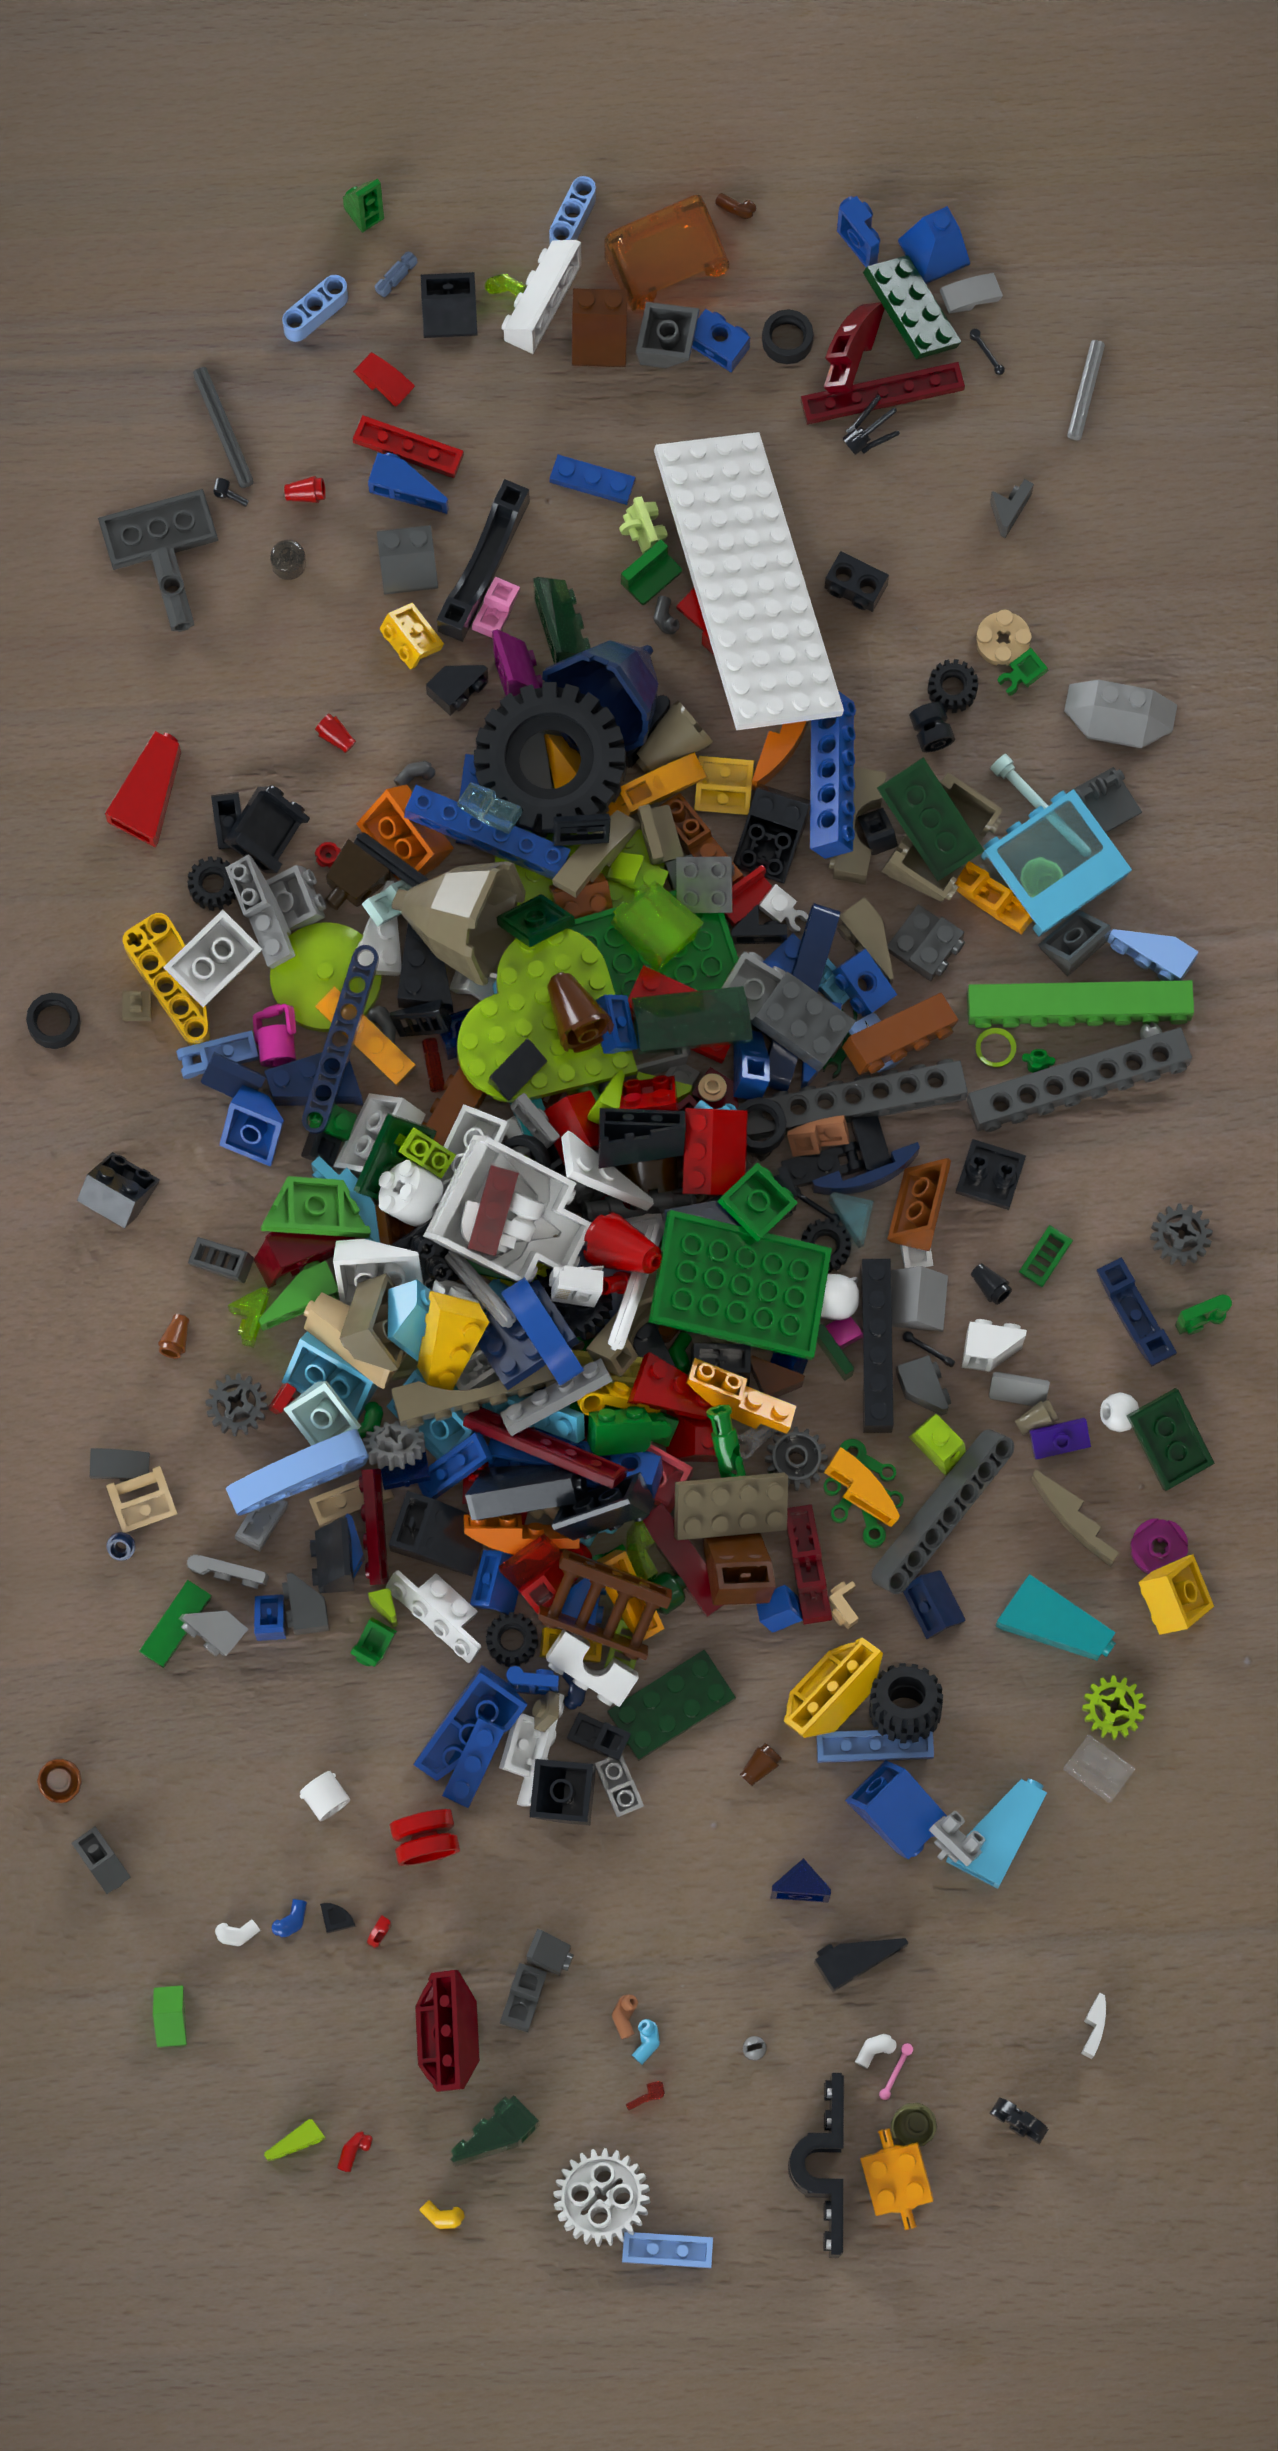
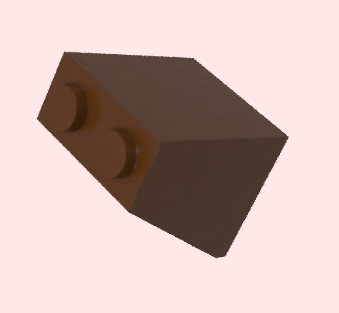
M573 288L572 366L626 367L627 290Z

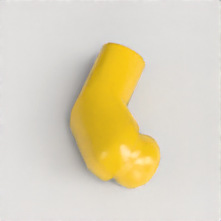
M430 2200L419 2209L438 2229L456 2228L461 2225L465 2218L464 2211L461 2208L453 2207L452 2210L440 2211Z

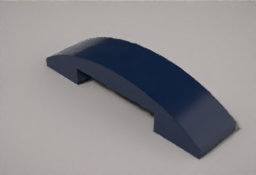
M916 1142L891 1152V1164L844 1181L839 1171L812 1180L811 1188L813 1193L849 1195L878 1187L903 1172L918 1156L920 1146Z
M1121 1257L1097 1269V1274L1115 1311L1135 1345L1151 1367L1176 1355L1177 1352L1164 1329H1160L1135 1286V1279L1123 1258Z

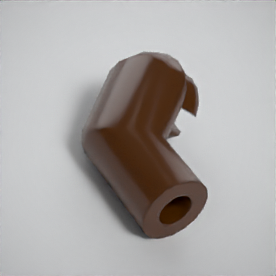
M720 193L715 201L718 207L743 219L753 217V213L756 211V205L751 200H745L742 204L723 193Z

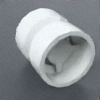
M514 1191L503 1232L518 1239L531 1242L536 1230L534 1221L541 1218L546 1205L534 1198Z

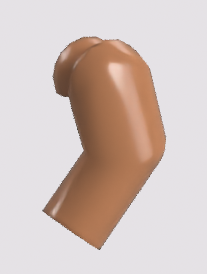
M631 1994L623 1995L612 2012V2018L622 2040L635 2034L629 2020L638 2006V2000Z

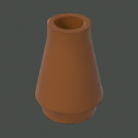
M180 1314L173 1315L171 1323L158 1342L160 1346L159 1352L162 1355L178 1359L182 1353H185L189 1318Z

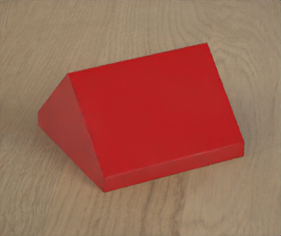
M591 1090L568 1095L544 1110L549 1119L548 1122L560 1135L554 1146L563 1165H565L561 1137L567 1131L572 1132L594 1151L598 1149L599 1124L587 1118L590 1110L596 1103Z

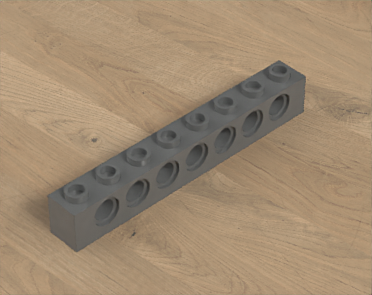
M1179 1027L968 1093L967 1103L977 1132L984 1129L986 1132H992L1001 1128V1124L1012 1121V1124L1021 1123L1027 1120L1029 1115L1036 1113L1040 1116L1053 1112L1055 1107L1064 1104L1065 1107H1072L1079 1104L1081 1099L1090 1096L1092 1099L1101 1098L1107 1095L1109 1090L1118 1088L1119 1091H1123L1133 1087L1135 1082L1141 1080L1147 1083L1159 1079L1161 1074L1170 1071L1171 1074L1181 1073L1190 1065L1192 1056L1182 1028ZM1156 1052L1163 1053L1167 1060L1158 1062L1153 1058L1152 1054ZM1136 1061L1140 1065V1069L1131 1070L1127 1067L1126 1062ZM1109 1069L1113 1072L1114 1076L1112 1078H1104L1099 1071ZM1082 1077L1087 1081V1085L1079 1087L1075 1085L1073 1079ZM1050 1085H1055L1059 1087L1061 1093L1052 1095L1046 1088ZM1030 1094L1035 1101L1024 1103L1020 1099V1095ZM1003 1102L1007 1105L1008 1109L1000 1112L994 1108L993 1104Z
M944 1059L938 1061L937 1065L926 1067L925 1064H919L903 1072L888 1070L883 1072L882 1076L873 1078L870 1075H862L856 1077L852 1082L843 1083L842 1080L828 1083L827 1087L822 1088L806 1086L801 1088L800 1092L791 1094L788 1091L774 1093L771 1098L767 1099L777 1103L784 1111L787 1121L785 1135H787L789 1130L798 1126L834 1116L844 1115L846 1123H851V1119L881 1117L966 1100L968 1091L961 1060L953 1062V1059ZM937 1078L941 1080L943 1085L934 1088L928 1084V1080ZM909 1083L914 1086L915 1091L905 1093L901 1090L900 1086ZM883 1089L887 1092L888 1096L880 1099L874 1096L873 1091ZM849 1094H855L860 1098V1101L856 1104H851L846 1101L845 1097ZM826 1099L831 1101L833 1106L830 1109H822L819 1107L818 1102ZM794 1105H801L806 1111L801 1115H796L792 1113L790 1108ZM756 1110L748 1114L747 1137L753 1141L769 1139L776 1131L775 1119L767 1120L764 1118L763 1113L765 1111Z

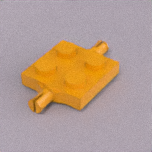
M885 2128V2130L878 2131L883 2148L876 2153L861 2156L860 2160L875 2215L879 2216L891 2212L901 2213L904 2230H908L910 2227L911 2229L917 2227L912 2210L918 2205L933 2202L934 2198L919 2143L916 2142L904 2146L894 2145L890 2128Z

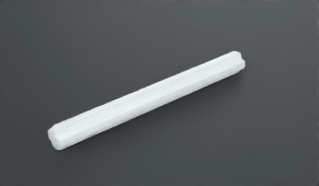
M655 1223V1225L649 1224L644 1236L656 1246H659L663 1229L660 1228L658 1223ZM632 1272L608 1339V1344L612 1350H622L625 1346L649 1274Z

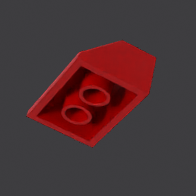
M685 1108L686 1131L683 1194L724 1195L746 1174L748 1111Z

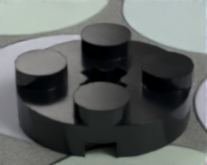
M999 2097L989 2114L1003 2123L1005 2121L1009 2123V2129L1023 2138L1026 2136L1040 2145L1049 2130L1047 2129L1048 2127L1027 2111L1023 2112L1016 2108L1017 2105Z

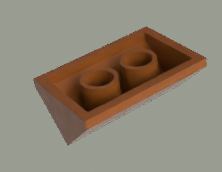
M949 1158L904 1169L887 1238L888 1241L930 1252L950 1170L951 1160Z

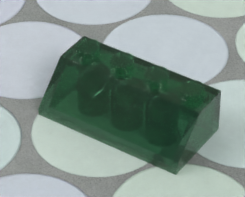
M743 986L631 998L638 1054L749 1043L753 1039L750 1011Z

